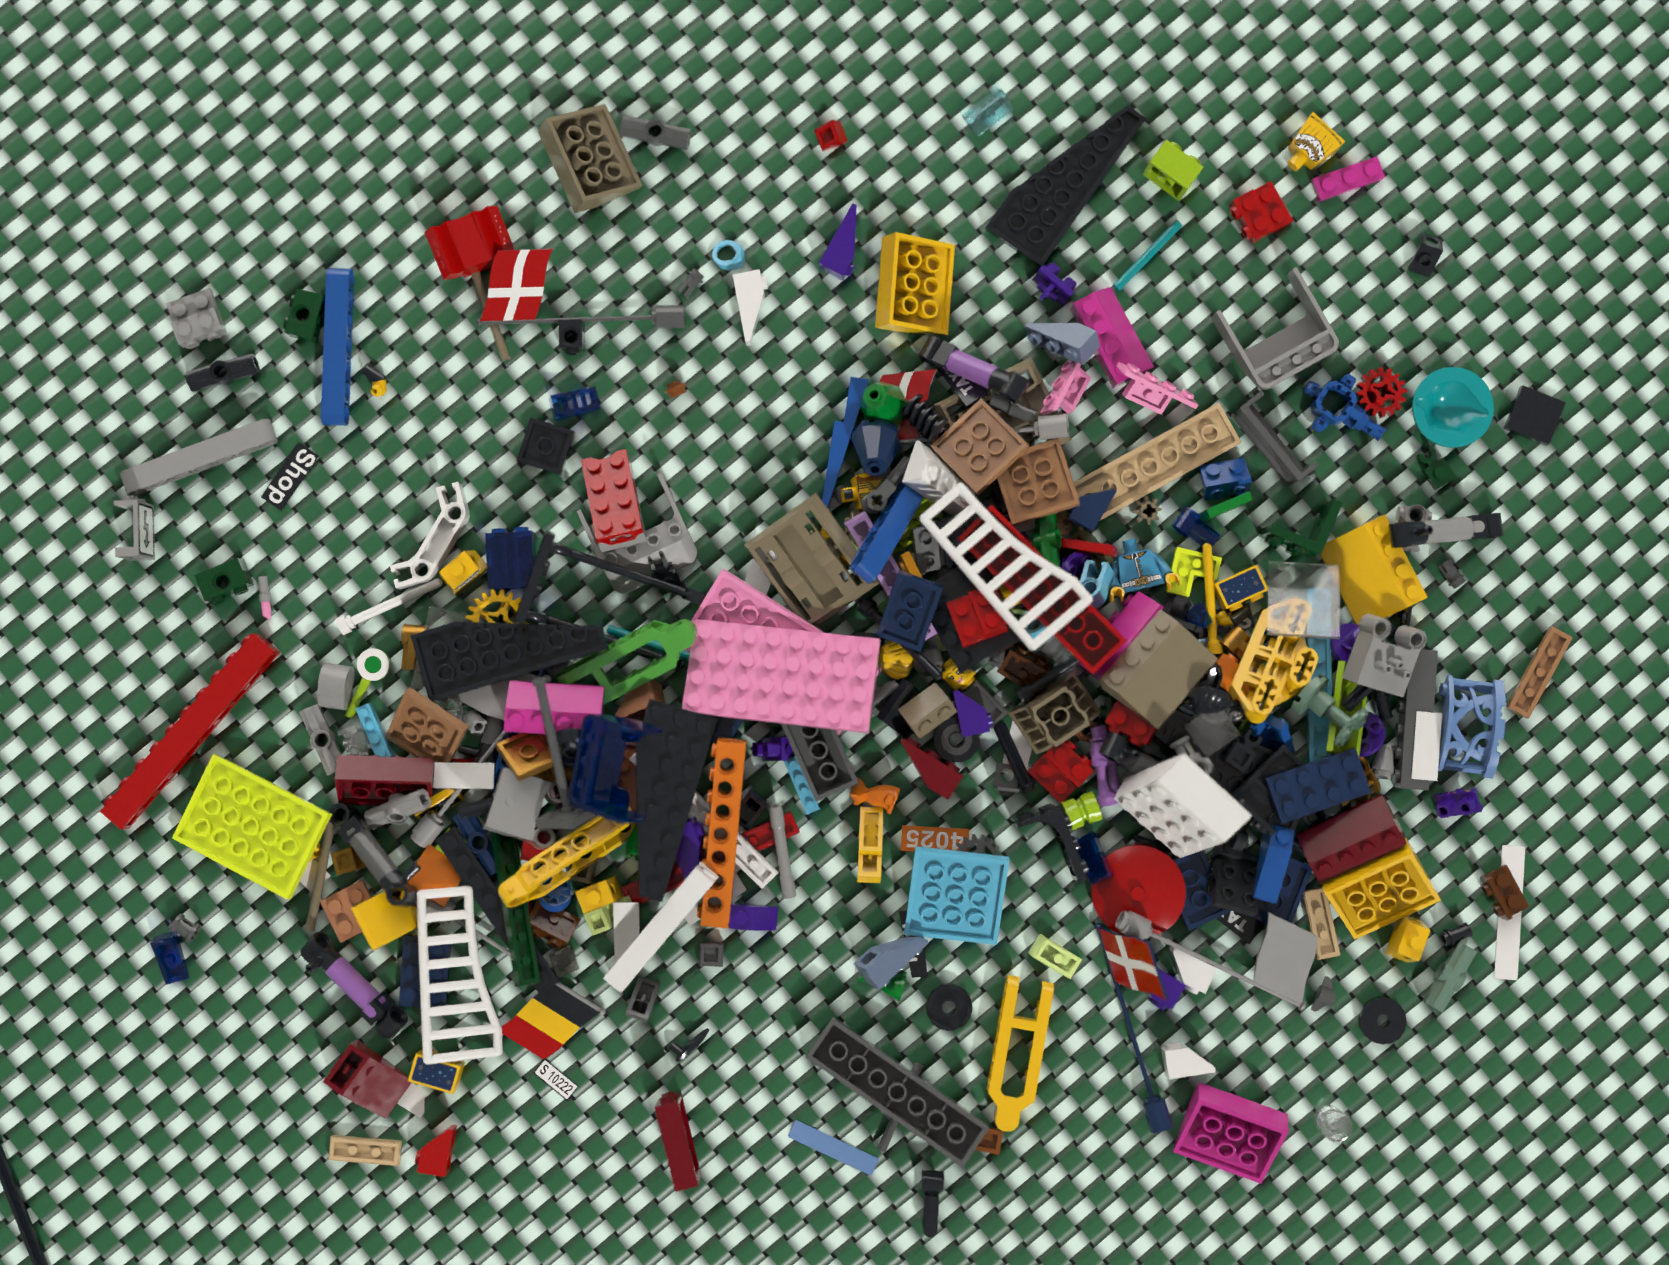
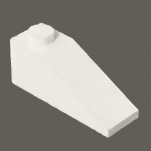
M760 269L732 274L746 346H750L765 298L764 290L768 289L766 276H761Z

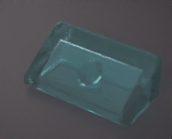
M997 88L963 113L962 117L976 136H980L1014 108L1004 91Z

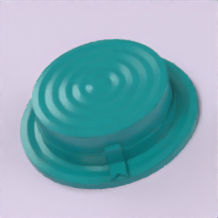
M1459 367L1442 368L1429 374L1418 385L1412 400V414L1419 431L1431 442L1448 448L1463 447L1478 440L1489 428L1494 413L1492 394L1486 383L1475 373Z

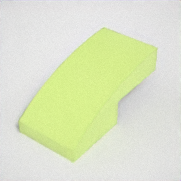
M628 895L615 902H631V899ZM613 903L583 914L592 936L614 927Z

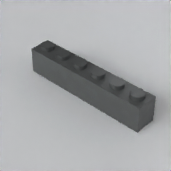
M1420 650L1405 694L1396 703V712L1399 713L1398 723L1395 724L1394 730L1395 736H1397V746H1394L1393 759L1396 760L1394 774L1391 775L1394 788L1429 791V780L1411 778L1417 711L1434 713L1438 651Z

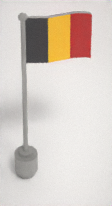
M426 899L427 913L454 911L456 905L448 901L443 908ZM452 920L438 921L441 925H444L446 922L449 924L452 922ZM453 920L462 927L466 928L465 922H463L462 920ZM475 929L478 937L510 956L508 949ZM558 982L541 995L539 993L535 995L513 1019L501 1026L502 1034L540 1058L545 1059L559 1050L585 1023L598 1014L603 1016L606 1013V1009L604 1007L603 1009Z

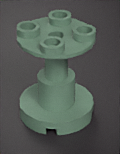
M1320 673L1299 693L1298 696L1301 700L1299 703L1294 701L1291 709L1298 715L1310 709L1320 718L1328 717L1342 729L1334 740V744L1342 748L1350 740L1351 737L1349 735L1354 729L1358 731L1365 724L1368 712H1366V708H1362L1350 718L1336 707V700L1324 691L1329 683V679Z

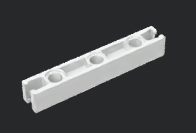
M700 862L603 979L619 993H622L719 876Z

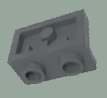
M920 522V527L913 529L917 568L920 573L939 570L941 565L938 541Z

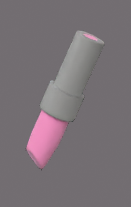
M261 576L258 577L262 616L271 620V593H269L268 577Z

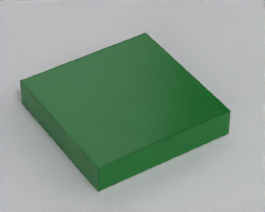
M1248 491L1208 508L1198 514L1200 522H1205L1252 501V496Z

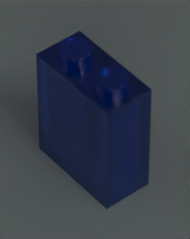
M516 527L514 532H506L504 528L491 529L492 533H485L488 589L508 590L524 589L526 587L536 558L535 532L529 531L528 527Z

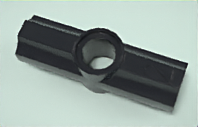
M252 353L227 361H215L209 366L187 371L185 377L190 390L195 392L221 384L229 385L235 380L260 374V367L255 355ZM223 368H226V369H227L226 375H225L224 377L220 378V377H219V372H220V370L223 369Z

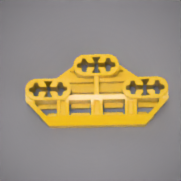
M1295 598L1262 610L1228 689L1233 700L1238 697L1246 717L1252 723L1259 724L1264 722L1274 706L1298 695L1311 680L1318 662V655L1315 650L1307 647L1303 635L1312 611L1310 605L1305 601ZM1284 608L1288 609L1286 613H1280L1278 620H1274L1273 611ZM1296 615H1299L1298 621L1294 625L1292 633H1290V627L1295 620L1294 618ZM1265 630L1276 634L1275 639L1270 638L1267 647L1263 646L1267 636L1264 634ZM1254 656L1266 661L1265 665H1259L1256 673L1252 672L1256 663L1253 660ZM1303 661H1304V662H1305V667H1304V669L1301 671V674H1300V677H1299L1298 681H1296V679H1297L1296 675L1299 673V671H1300V669H1301V665L1303 664ZM1243 683L1255 688L1254 692L1249 690L1246 697L1243 694L1245 690L1242 687ZM1266 689H1267V690H1268V695H1267V697L1264 699L1263 705H1262L1261 709L1259 710V709H1258V708H1259V703H1260L1261 700L1263 699L1264 693H1265V691H1266Z

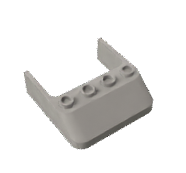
M1297 267L1292 269L1286 276L1306 309V316L1244 351L1221 310L1211 317L1240 369L1257 387L1263 390L1272 388L1329 356L1337 350L1339 345L1338 337Z
M662 473L657 476L672 506L674 516L672 519L646 530L647 542L601 552L585 513L581 509L577 511L597 558L652 576L651 574L654 573L649 565V560L652 559L654 564H660L662 561L660 554L666 557L668 566L672 564L675 571L696 561L698 557L697 548ZM604 570L613 589L618 593L626 594L647 585Z

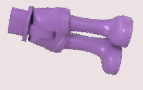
M1106 724L1090 728L1092 738L1089 739V742L1091 743V764L1096 768L1097 802L1099 807L1115 805L1118 802L1114 798L1121 786L1117 774V763L1108 760L1098 753L1108 735Z

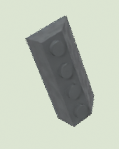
M781 724L815 801H819L859 783L836 730Z

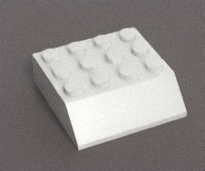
M1184 753L1126 777L1114 798L1124 810L1134 816L1141 825L1145 826L1156 839L1165 844L1179 858L1226 842L1251 817L1250 813Z

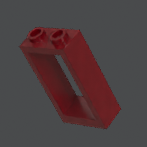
M675 1091L667 1092L661 1095L662 1098H659L655 1111L674 1190L677 1192L697 1187L701 1179V1171L682 1093L676 1094Z

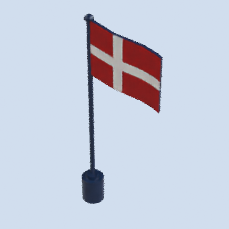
M1096 923L1094 929L1098 931L1149 1097L1145 1099L1146 1102L1142 1106L1150 1132H1163L1171 1129L1173 1123L1165 1098H1159V1095L1153 1094L1119 986L1121 984L1132 990L1152 993L1164 1000H1168L1155 956L1149 942L1138 937L1114 933L1103 928L1101 923Z

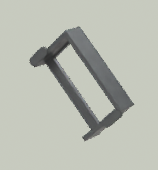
M1259 387L1253 391L1254 397L1231 414V417L1287 486L1300 481L1306 475L1314 474L1316 472L1315 468L1319 464L1315 462L1303 468L1252 405L1264 395V392Z

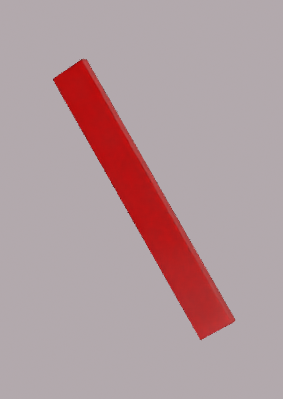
M791 811L783 814L786 839L800 833ZM770 821L741 833L757 851L775 844ZM703 850L704 859L707 858V850ZM715 851L713 853L714 858L717 860L725 858V854L722 851ZM678 862L673 865L665 893L680 887L685 881ZM638 880L621 887L624 896L629 895L631 902H639V905L652 900L638 895Z

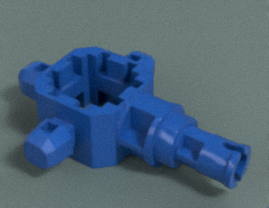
M1346 374L1339 382H1328L1322 388L1313 381L1307 383L1303 389L1304 392L1311 398L1315 397L1310 404L1312 414L1317 416L1312 423L1311 428L1320 433L1328 424L1336 425L1342 422L1351 429L1363 430L1377 441L1383 436L1382 433H1385L1386 428L1371 420L1370 416L1366 414V410L1356 404V393L1351 391L1355 384V377ZM1328 391H1335L1334 393L1344 397V401H1346L1345 407L1339 416H1333L1331 412L1323 409L1324 406L1320 405Z

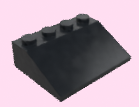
M976 557L968 563L972 566L979 559ZM960 567L934 581V583L944 586L931 623L960 674L978 670L1021 640L1013 629L1006 624L1007 632L963 648L946 603L966 596L968 592L978 588ZM986 567L977 573L986 584L993 580ZM997 588L1001 598V602H1004L1005 598L1001 593L1000 589ZM1010 608L1009 611H1010V612L1012 613V615L1015 617L1014 613L1012 612V610H1011V608Z

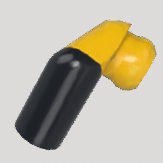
M367 364L362 370V374L372 380L371 394L375 397L383 396L387 391L386 377Z
M1243 606L1229 616L1225 610L1220 611L1216 614L1217 624L1222 627L1237 625L1251 615V611L1247 606Z

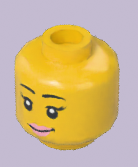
M952 658L943 664L945 670L942 672V678L953 690L961 689L963 691L976 679L974 677L975 671L960 674Z

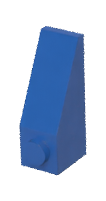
M1274 824L1273 829L1276 832L1273 835L1266 832L1261 837L1253 898L1276 904L1291 856L1295 830Z

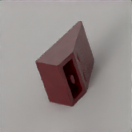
M907 737L906 740L901 738V745L926 787L949 800L963 777L959 774L961 769L948 761L946 764L938 761L941 756L929 749L925 753L919 749L921 744L912 738Z
M358 1039L350 1043L323 1081L324 1084L344 1098L385 1119L412 1082L408 1081L409 1076Z

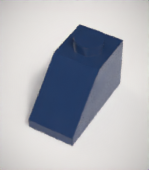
M1110 489L1080 497L1079 506L1066 510L1069 513L1067 520L1089 533L1093 532L1117 491Z

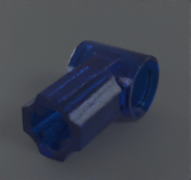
M1187 506L1184 507L1171 524L1177 532L1185 537H1190L1201 547L1205 543H1210L1213 546L1220 537L1218 532L1202 521L1201 516Z

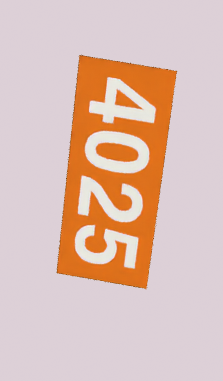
M902 825L901 851L915 852V846L959 851L956 844L960 843L963 845V837L969 840V829Z

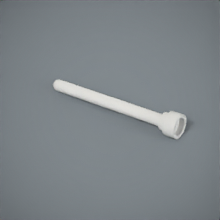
M436 578L352 617L351 615H342L336 618L337 626L341 633L346 635L353 631L352 629L356 627V624L441 587L442 580Z

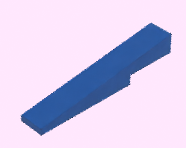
M850 378L844 422L834 421L822 501L827 508L834 493L852 432L860 412V403L864 390L868 387L869 379Z

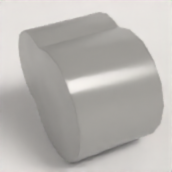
M331 663L323 664L318 679V706L339 710L348 709L354 685L355 673L353 667Z

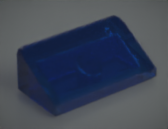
M1092 831L1078 839L1081 849L1078 852L1081 859H1084L1089 871L1087 875L1091 885L1112 877L1113 874L1097 833Z

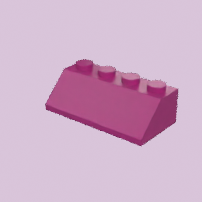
M1111 287L1093 292L1072 304L1070 310L1077 323L1097 331L1100 347L1094 355L1113 389L1132 379L1118 369L1117 364L1119 362L1124 365L1131 363L1138 367L1141 373L1154 368Z
M1139 591L1134 593V595L1129 593L1122 602L1124 607L1119 613L1115 611L1107 620L1127 641L1094 674L1081 662L1078 665L1096 680L1100 681L1159 610H1163L1164 607Z
M510 680L505 706L504 731L546 734L536 687L533 686L531 681ZM561 683L545 684L555 732L565 728H578L588 732L593 737H600L602 733L604 686Z

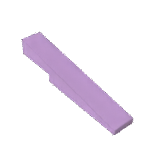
M863 511L844 523L860 549L873 526L868 515ZM890 555L877 577L888 598H890L897 574L900 571L892 555ZM932 623L925 640L937 634Z

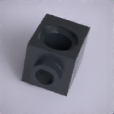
M582 319L558 320L559 348L561 351L565 352L566 355H578L579 351H585V324ZM571 333H576L578 335L577 340L573 343H568L566 341L567 336Z

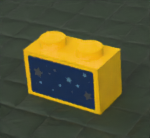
M1257 565L1214 583L1215 597L1221 609L1229 608L1230 612L1243 607L1241 602L1250 599L1252 603L1263 598V592L1269 590Z
M432 1049V1054L438 1053L436 1050ZM420 1050L415 1054L408 1081L454 1094L458 1089L465 1062L453 1061L427 1065L423 1062V1050Z

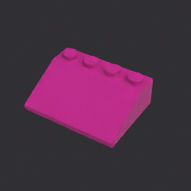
M1199 1082L1189 1101L1173 1152L1261 1184L1289 1133L1288 1114Z

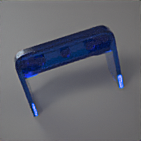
M604 714L586 715L582 721L569 791L571 803L575 807L617 824L645 821V816L628 810L630 804L629 794L624 788L619 787L618 783L626 742L636 743L640 741L642 735L662 734V729L631 718Z

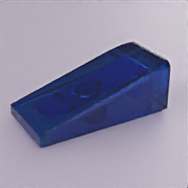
M169 932L154 937L150 944L166 985L188 979L189 973L178 934L176 932Z

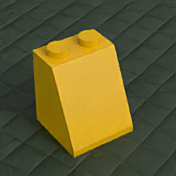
M404 890L400 894L401 900L404 897ZM385 891L351 908L372 951L418 928L417 907L413 905L412 907L405 908L391 905L386 898Z

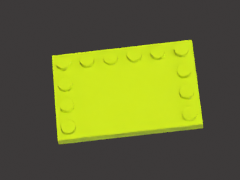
M213 754L172 839L285 899H291L332 814L217 754Z

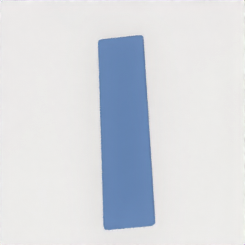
M797 1120L794 1121L788 1135L789 1138L868 1175L873 1174L879 1161L877 1157Z

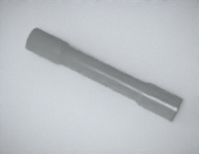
M780 804L768 807L777 852L783 899L796 897V890L788 854L783 809Z

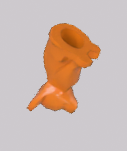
M857 778L859 783L854 785L849 793L853 804L859 806L866 801L872 806L884 808L887 814H891L900 788L892 785H877L867 788L864 782Z

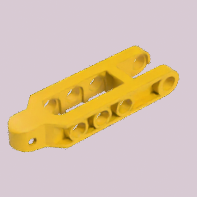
M624 803L613 805L523 864L515 875L499 886L498 893L507 907H514L543 897L628 841L636 824L631 808ZM618 811H625L627 813L614 818ZM629 825H631V829L628 832H620ZM579 837H585L584 839H582L581 841H579L578 843H576V844L574 845L575 840H576L577 838H579ZM565 850L563 853L554 858V855L557 851ZM592 850V854L589 858H581L582 856H584ZM544 863L543 866L534 871L537 864ZM572 863V867L569 871H561L562 869H564ZM550 877H552V880L549 884H541Z
M1007 975L986 1088L995 1102V1123L1000 1130L1005 1132L1015 1130L1019 1124L1021 1111L1035 1102L1054 992V983L1041 981L1042 990L1040 1000H1037L1034 1019L1016 1016L1014 1011L1019 988V977ZM1012 1027L1034 1031L1032 1047L1029 1046L1028 1070H1025L1024 1093H1021L1017 1098L1004 1096L1001 1092Z

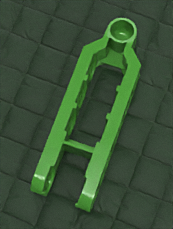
M687 619L679 620L673 624L654 620L608 645L609 649L590 654L567 666L556 674L555 679L561 684H571L592 673L600 686H604L603 705L675 668L681 651L693 644L697 636V627L692 621ZM651 641L659 642L667 655L658 660L656 658L651 660L650 664L639 670H632L631 674L620 680L610 681L602 669L605 665Z

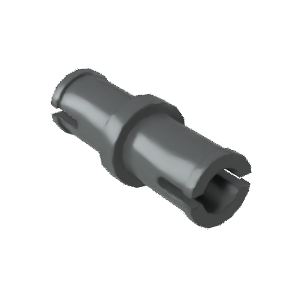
M995 392L989 403L990 407L1007 413L1008 417L1012 418L1014 416L1032 424L1037 413L1036 409L1034 410L1020 403H1013Z

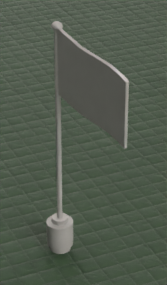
M528 673L449 698L461 701L488 716L505 721V706L510 680L532 682V680L542 677ZM549 675L543 676L546 678L547 682H551V677ZM502 731L478 763L485 762L496 748V743H499L508 731ZM457 788L438 814L432 812V814L426 813L412 830L411 839L416 844L426 848L427 845L433 843L445 828L442 823L444 819L441 816L463 789Z
M1123 910L1117 918L1116 928L1125 935L1138 937L1143 940L1151 936L1297 1006L1299 1010H1304L1306 1007L1303 1002L1304 990L1316 955L1317 935L1268 912L1266 932L1256 958L1253 980L1152 932L1151 921L1132 911L1126 912Z

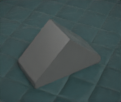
M639 976L625 1016L648 1022L661 983Z

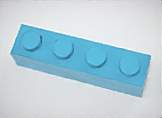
M367 703L356 708L355 710L374 754L380 757H394L395 755L388 739L385 737L386 734L373 704Z
M796 756L788 759V761H784L806 814L819 810L818 801H815Z

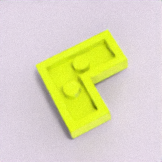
M1180 547L1175 548L1171 570L1179 575L1180 586H1178L1177 582H1171L1172 589L1168 590L1166 587V593L1187 598L1190 596L1194 576L1204 578L1203 553ZM1212 555L1214 581H1216L1222 558Z

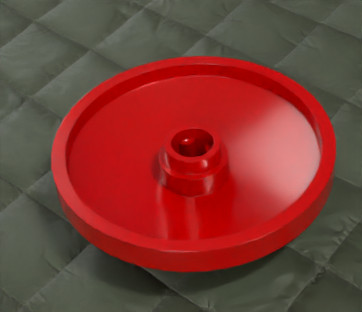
M1132 844L1114 850L1101 861L1093 877L1091 895L1098 916L1116 933L1125 935L1116 928L1117 918L1124 910L1126 912L1132 911L1149 919L1153 927L1152 932L1159 935L1169 929L1179 918L1185 904L1186 886L1180 868L1168 854L1149 845Z

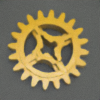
M494 589L490 590V597L483 592L481 593L482 601L474 598V603L477 606H468V609L473 614L465 616L466 619L472 622H479V618H482L486 623H495L488 616L498 617L500 615V620L503 623H513L508 618V609L510 607L516 615L521 598L518 597L512 600L513 592L508 593L505 597L504 589H500L497 596ZM501 602L500 607L495 612L484 610L490 603Z

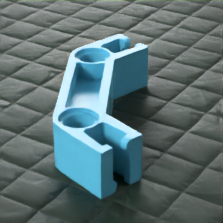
M1086 560L1079 582L1089 593L1096 590L1090 595L1093 597L1091 605L1097 609L1107 599L1114 572L1108 562H1102L1100 575L1095 579V574L1098 575L1099 572L1095 565L1096 562ZM1011 609L1017 620L1029 612ZM1035 618L1024 629L1034 639L1046 627Z

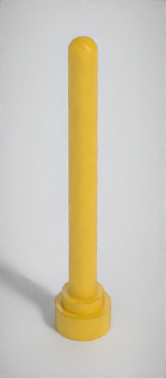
M1205 543L1202 546L1209 639L1206 648L1212 654L1223 653V645L1220 644V639H1217L1212 546L1210 543Z

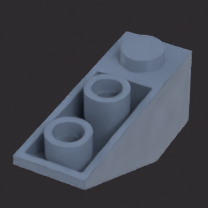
M1027 323L1025 325L1028 340L1033 345L1041 346L1051 353H1057L1066 357L1069 361H1075L1082 365L1100 347L1097 331L1080 323Z
M910 935L870 947L854 962V965L867 984L880 990L889 983L896 973L904 969L915 955L921 953L929 941L920 936Z

